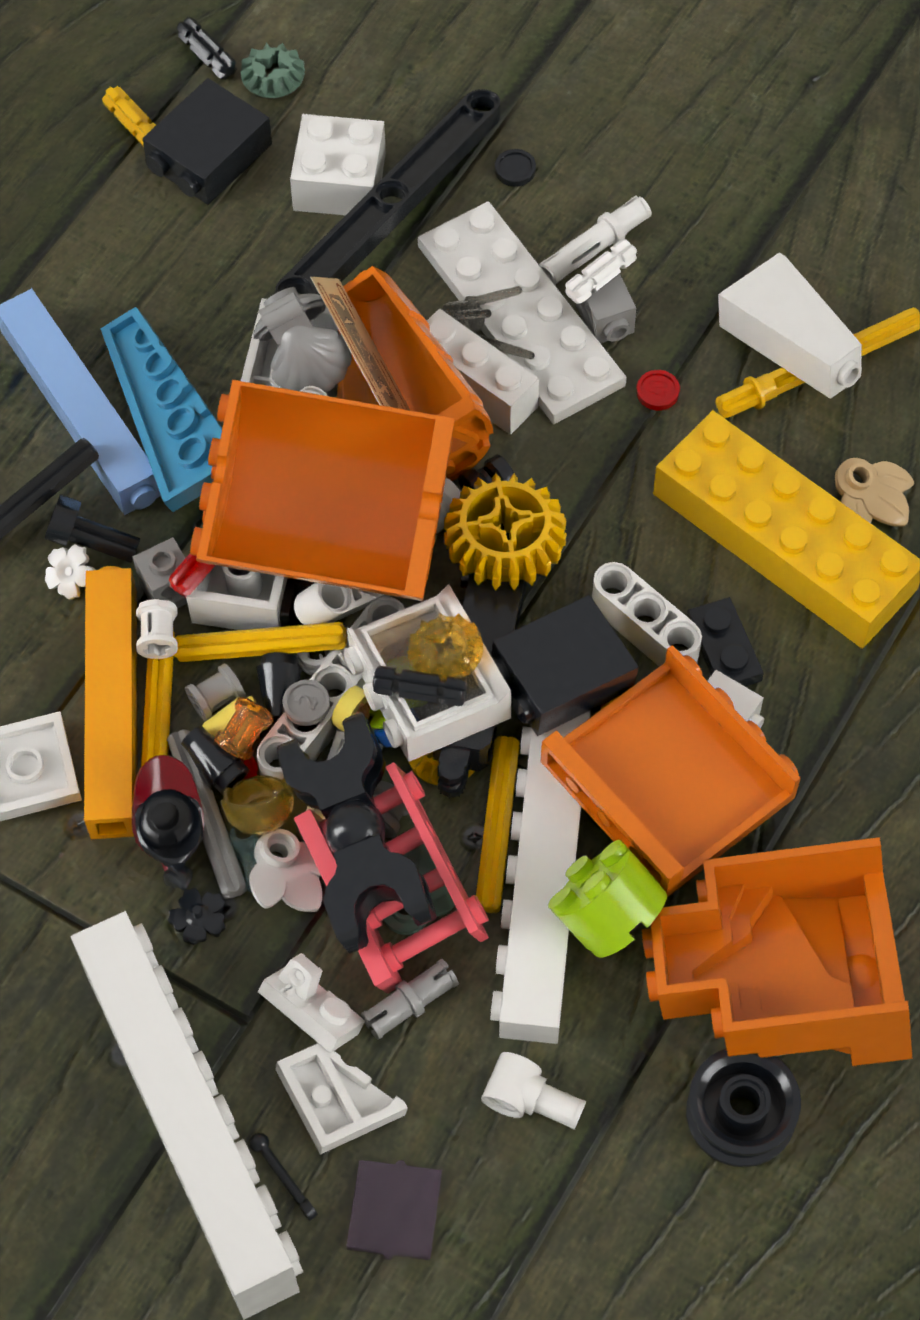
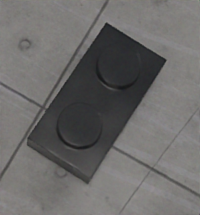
M730 597L688 609L687 617L701 631L700 651L711 676L715 670H718L743 686H749L763 680L764 672Z

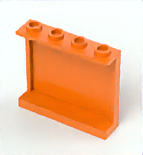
M673 645L667 648L664 664L565 737L556 730L542 741L540 762L613 842L621 840L660 883L661 887L666 891L667 897L704 869L703 860L719 858L795 799L801 779L794 763L786 755H778L766 742L765 735L758 725L750 720L746 722L734 709L733 702L727 693L721 688H714L703 677L696 661L688 655L683 656Z

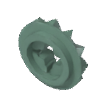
M266 42L262 50L251 48L249 57L242 59V82L250 92L261 97L278 98L286 96L295 91L304 79V61L299 58L296 49L287 50L283 43L277 48H271ZM278 63L279 69L275 68L267 77L266 68H270L273 64Z

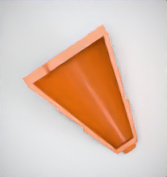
M372 266L360 272L356 278L343 287L410 411L455 418L445 475L448 479L454 481L460 474L472 469L488 452L491 446L489 435L494 433L490 417L484 409L482 400L454 366L453 358L430 332L429 323L390 275ZM351 353L352 360L347 368L345 378L337 385V398L379 405Z

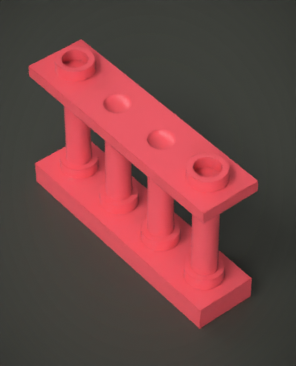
M394 762L387 765L386 769L395 786L373 797L375 806L381 814H384L404 803L415 827L386 842V845L391 852L405 855L425 844L436 866L435 869L423 875L430 893L445 885L457 910L394 945L391 942L384 944L377 928L383 925V919L403 909V904L395 900L381 902L371 910L366 920L369 943L366 947L358 950V953L374 986L387 994L394 991L395 986L402 981L398 970L404 967L402 962L460 930L467 928L469 934L479 942L489 938L482 925L489 921L482 904L476 895L468 897L419 799L425 796L419 780L412 771L406 774ZM309 809L294 817V820L327 886L335 875L337 868L334 853L326 842L325 822L327 819H322Z

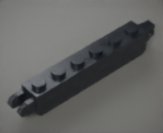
M501 523V530H504L503 523ZM506 532L507 539L510 540L509 533ZM474 573L465 576L461 575L460 587L466 588L464 600H458L491 655L493 640L518 629L527 582L523 579L519 580L515 591L509 585V582H501V585L495 591L490 579H486L480 585H477L474 580ZM448 638L443 665L449 666L448 676L467 680L466 702L482 695L483 692L478 687L462 655L458 652L452 638ZM438 699V702L435 703V705H441L440 712L454 707L453 705L444 704V699ZM498 724L433 751V760L439 761L438 790H440V794L447 796L448 799L460 797V794H463L466 788L469 770L481 771L490 765Z

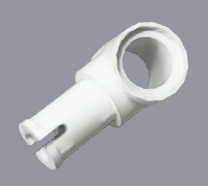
M501 1053L481 1097L482 1102L492 1110L508 1117L521 1118L524 1113L532 1115L534 1111L575 1130L587 1101L545 1084L547 1079L540 1076L542 1073L541 1068L531 1060L515 1053Z

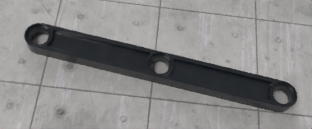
M478 89L468 93L278 282L276 293L286 288L295 287L297 293L319 294L310 277L337 278L342 282L496 126L500 120L499 96L493 91ZM475 107H488V108H490L491 110H490V111H476V110H474L473 108H475ZM385 197H398L402 200L397 203H387L382 199Z

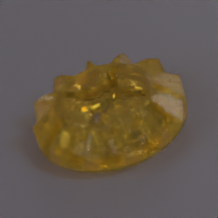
M439 612L436 619L429 622L421 620L420 628L415 634H410L407 654L414 671L441 675V680H447V676L465 678L476 669L481 661L483 640L474 622L466 621L459 613L455 617H451ZM451 635L455 649H446L437 658L438 651L434 644H443L446 638H449Z

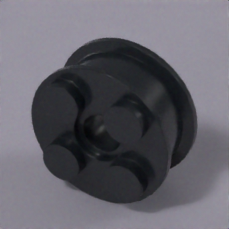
M723 1049L707 1058L693 1077L686 1105L687 1124L695 1142L713 1159L735 1167L758 1166L774 1159L790 1142L801 1112V1094L794 1075L776 1056L760 1058L757 1053L728 1057L727 1049ZM738 1097L747 1098L755 1105L756 1112L750 1115H741L733 1110L730 1101Z

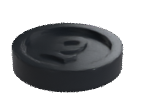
M521 149L504 151L497 157L495 162L497 178L508 186L519 187L526 185L534 178L536 173L535 159L530 153Z

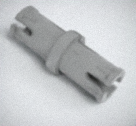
M443 959L437 961L435 965L410 982L401 981L395 986L396 991L369 1010L361 1013L367 1028L372 1026L373 1030L371 1033L377 1040L413 1015L417 1018L425 1013L424 1007L452 987L455 988L459 985L452 970L447 972L446 969L449 965Z

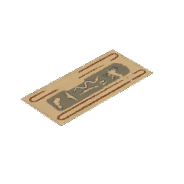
M310 277L379 405L410 410L340 280L337 278Z

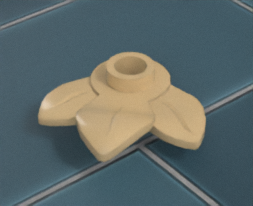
M849 458L841 463L835 473V486L838 493L842 496L841 502L869 523L874 519L895 527L907 525L909 506L903 493L914 485V480L905 469L888 461L870 464L861 458ZM853 473L860 476L863 483L857 482L853 477Z

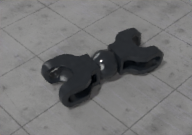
M362 712L343 720L345 743L341 751L330 760L320 762L311 760L309 755L300 748L296 739L277 747L286 783L294 790L301 802L311 808L319 809L327 819L325 822L326 842L334 853L337 868L335 875L327 885L323 900L335 935L349 954L366 947L369 943L366 920L371 910L381 902L395 900L402 903L405 911L413 917L414 923L418 926L433 921L437 917L428 884L423 875L419 873L415 863L402 854L391 852L384 842L385 821L375 806L373 795L375 788L384 775L386 762L374 730Z

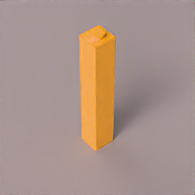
M106 566L99 570L86 571L84 822L91 839L134 837L132 830V801L135 780L138 774L137 589L131 568L122 569L117 566Z

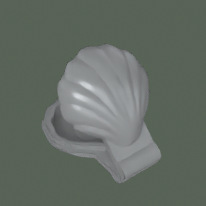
M290 287L275 293L265 300V307L259 310L261 318L255 327L253 339H259L260 341L274 339L278 345L270 366L274 382L281 388L300 391L306 386L318 387L325 393L331 391L337 383L345 378L352 356L345 340L338 331L313 327L311 321L326 309L319 294H298L295 287Z

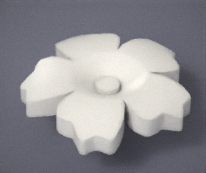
M74 544L69 550L63 547L53 549L51 554L48 555V561L53 567L46 568L45 582L49 589L58 588V593L64 595L69 600H73L76 597L79 598L80 587H85L86 571L96 570L93 567L84 566L89 561L86 547Z

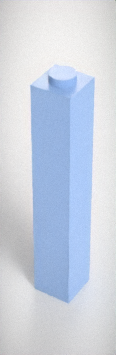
M31 288L0 304L1 333L75 443L81 438H85L97 450L99 457L91 466L124 516L136 509H144L151 505L161 494L146 454L33 289Z

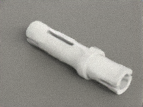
M635 195L614 212H605L598 217L597 224L539 263V266L553 284H557L606 247L625 239V235L630 230L651 217L652 213L648 203L642 197Z

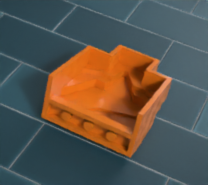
M880 837L703 860L705 879L696 880L699 903L663 907L659 915L651 923V928L642 929L646 959L654 958L655 971L646 972L650 1002L659 1001L663 1020L711 1014L715 1039L725 1038L728 1057L757 1053L762 1058L832 1049L850 1054L852 1066L913 1059L908 1001H905L883 874Z

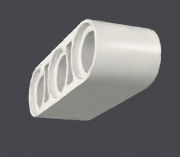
M610 562L597 569L593 580L592 599L613 628L658 666L665 663L667 648L674 644H682L688 647V650L679 652L683 656H690L698 664L702 635L700 629L692 620L624 564ZM608 588H616L622 592L617 594H611L604 590ZM640 616H650L655 620L643 622L637 618Z

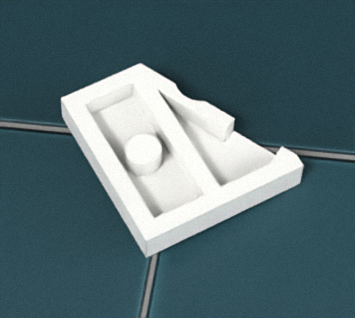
M319 1043L276 1063L275 1070L320 1155L406 1115L408 1107L402 1099L396 1096L393 1100L371 1084L372 1078L357 1067L345 1064L338 1053L335 1051L329 1053Z

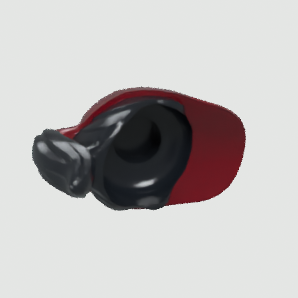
M158 755L146 761L137 774L132 801V830L138 846L146 854L162 864L165 885L185 890L193 878V871L185 864L195 853L203 839L204 813L194 778L187 766L174 757Z

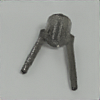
M522 287L506 288L479 296H466L464 301H450L442 307L441 310L498 350L529 360L534 359L535 354L532 351L479 335L477 332L482 329L485 318H489L492 315L491 310L482 309L480 305L519 295L523 291Z

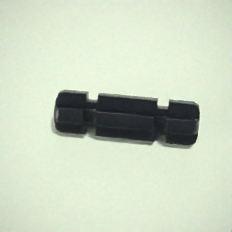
M187 17L183 22H179L177 25L178 37L185 44L190 45L189 48L208 67L212 68V71L220 79L226 80L230 75L236 73V60L229 53L223 52L224 48L206 30L201 29L202 26L194 18Z
M378 666L373 676V691L376 694L393 696L394 692H399V697L433 703H437L438 699H444V704L462 706L467 696V680L447 676V680H441V675L407 669H403L402 673H396V668Z

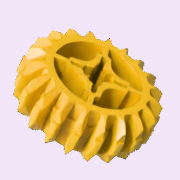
M495 473L491 483L487 484L478 477L474 484V489L463 486L460 492V499L452 498V502L449 505V513H446L444 518V529L446 530L444 532V545H446V549H449V558L452 563H460L459 570L462 572V576L474 573V580L477 585H480L486 579H490L495 591L501 585V582H509V585L515 591L519 580L523 579L532 586L536 581V573L547 577L551 571V564H558L563 546L566 545V518L563 513H560L561 506L558 499H550V492L547 487L535 490L533 478L522 484L518 482L515 473L509 478V481H501V478ZM501 523H503L504 530H501ZM506 532L509 533L510 540L507 539Z

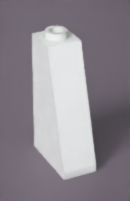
M780 252L718 294L719 326L828 398L831 399L843 389L851 387L861 377L862 344L788 258Z

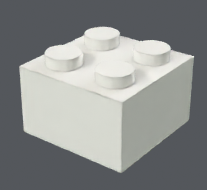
M302 114L290 177L293 211L346 215L382 179L386 156L384 121Z

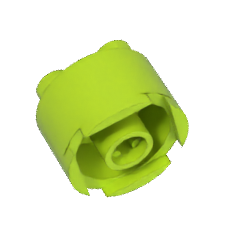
M616 840L592 860L588 856H582L577 859L565 873L569 881L562 890L552 897L548 907L587 950L591 951L596 957L603 958L620 951L635 939L629 932L640 922L648 928L661 912L666 902L667 894L656 878L621 840Z

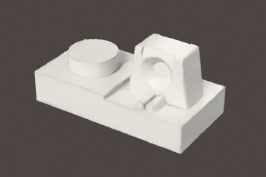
M300 953L292 958L284 968L265 978L258 992L329 1053H332L356 1037L363 1027L365 1020L355 1013L346 1002L337 998L330 991L327 992L319 985L322 969L318 968L304 954Z

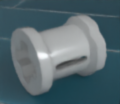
M225 663L218 667V673L196 686L190 684L185 687L190 702L203 721H207L213 716L212 713L234 701L237 697L240 696L242 700L246 698L238 678Z

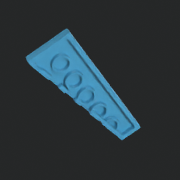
M134 307L100 329L163 502L174 512L199 497L204 482H213L214 479H211L212 466L208 465L209 451L212 439L221 438L222 427L145 316L137 307Z

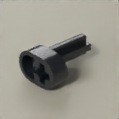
M62 494L59 495L44 539L65 547L69 540L132 563V556L136 554L141 538L78 516L82 501Z

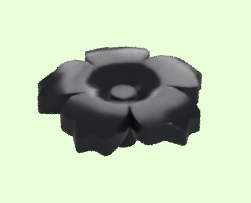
M196 888L185 889L183 897L178 900L180 908L169 910L168 922L175 927L177 932L184 931L183 941L195 945L199 942H205L207 940L206 932L211 936L219 937L226 929L224 914L220 913L226 904L219 893L212 894L207 892L201 900L200 893Z

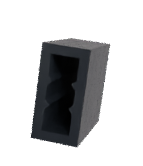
M209 78L201 83L142 138L146 156L145 162L148 168L157 176H165L177 184L180 190L187 196H195L207 205L272 145L270 118Z
M590 595L493 640L491 657L511 690L513 709L518 719L523 724L529 723L537 736L619 697L634 686L639 666Z

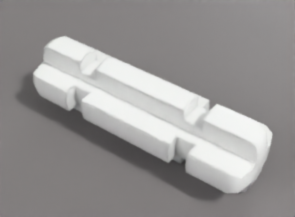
M626 239L618 241L610 248L611 253L610 251L604 252L581 271L582 276L577 274L566 282V295L576 304L583 303L592 295L591 290L594 292L598 291L621 272L620 267L625 269L636 260L637 250L635 246L631 245Z

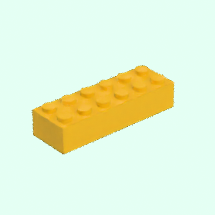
M714 410L656 466L653 495L862 649L918 590L920 584V558Z

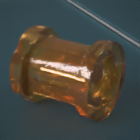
M238 697L235 702V713L226 728L218 730L214 740L226 752L240 759L249 760L254 753L253 744L262 729L270 727L273 722V715L260 704L248 698Z

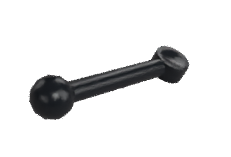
M264 1133L254 1134L250 1139L251 1149L263 1155L308 1221L318 1216L315 1208L305 1198L269 1148V1138Z

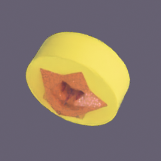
M350 687L340 698L333 711L332 725L343 732L342 722L345 718L360 712L365 715L367 720L370 717V705L361 687Z

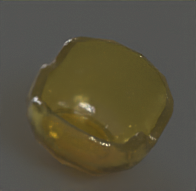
M257 775L240 781L232 789L225 788L224 799L221 800V805L229 823L243 834L263 835L276 831L286 823L294 807L293 789L286 783L285 778L281 780L277 777Z

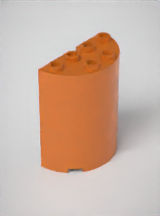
M232 380L229 395L221 394L217 421L224 423L221 438H213L211 441L208 465L212 466L211 479L214 480L212 483L204 482L202 486L199 510H203V528H194L190 555L197 556L196 560L201 563L423 601L442 504L455 418Z

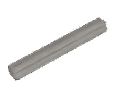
M183 729L168 736L169 748L172 756L183 762L194 778L204 813L202 840L222 896L225 899H232L243 895L247 891L246 882L213 791L208 787L188 751L181 745L183 739L190 733L189 730Z

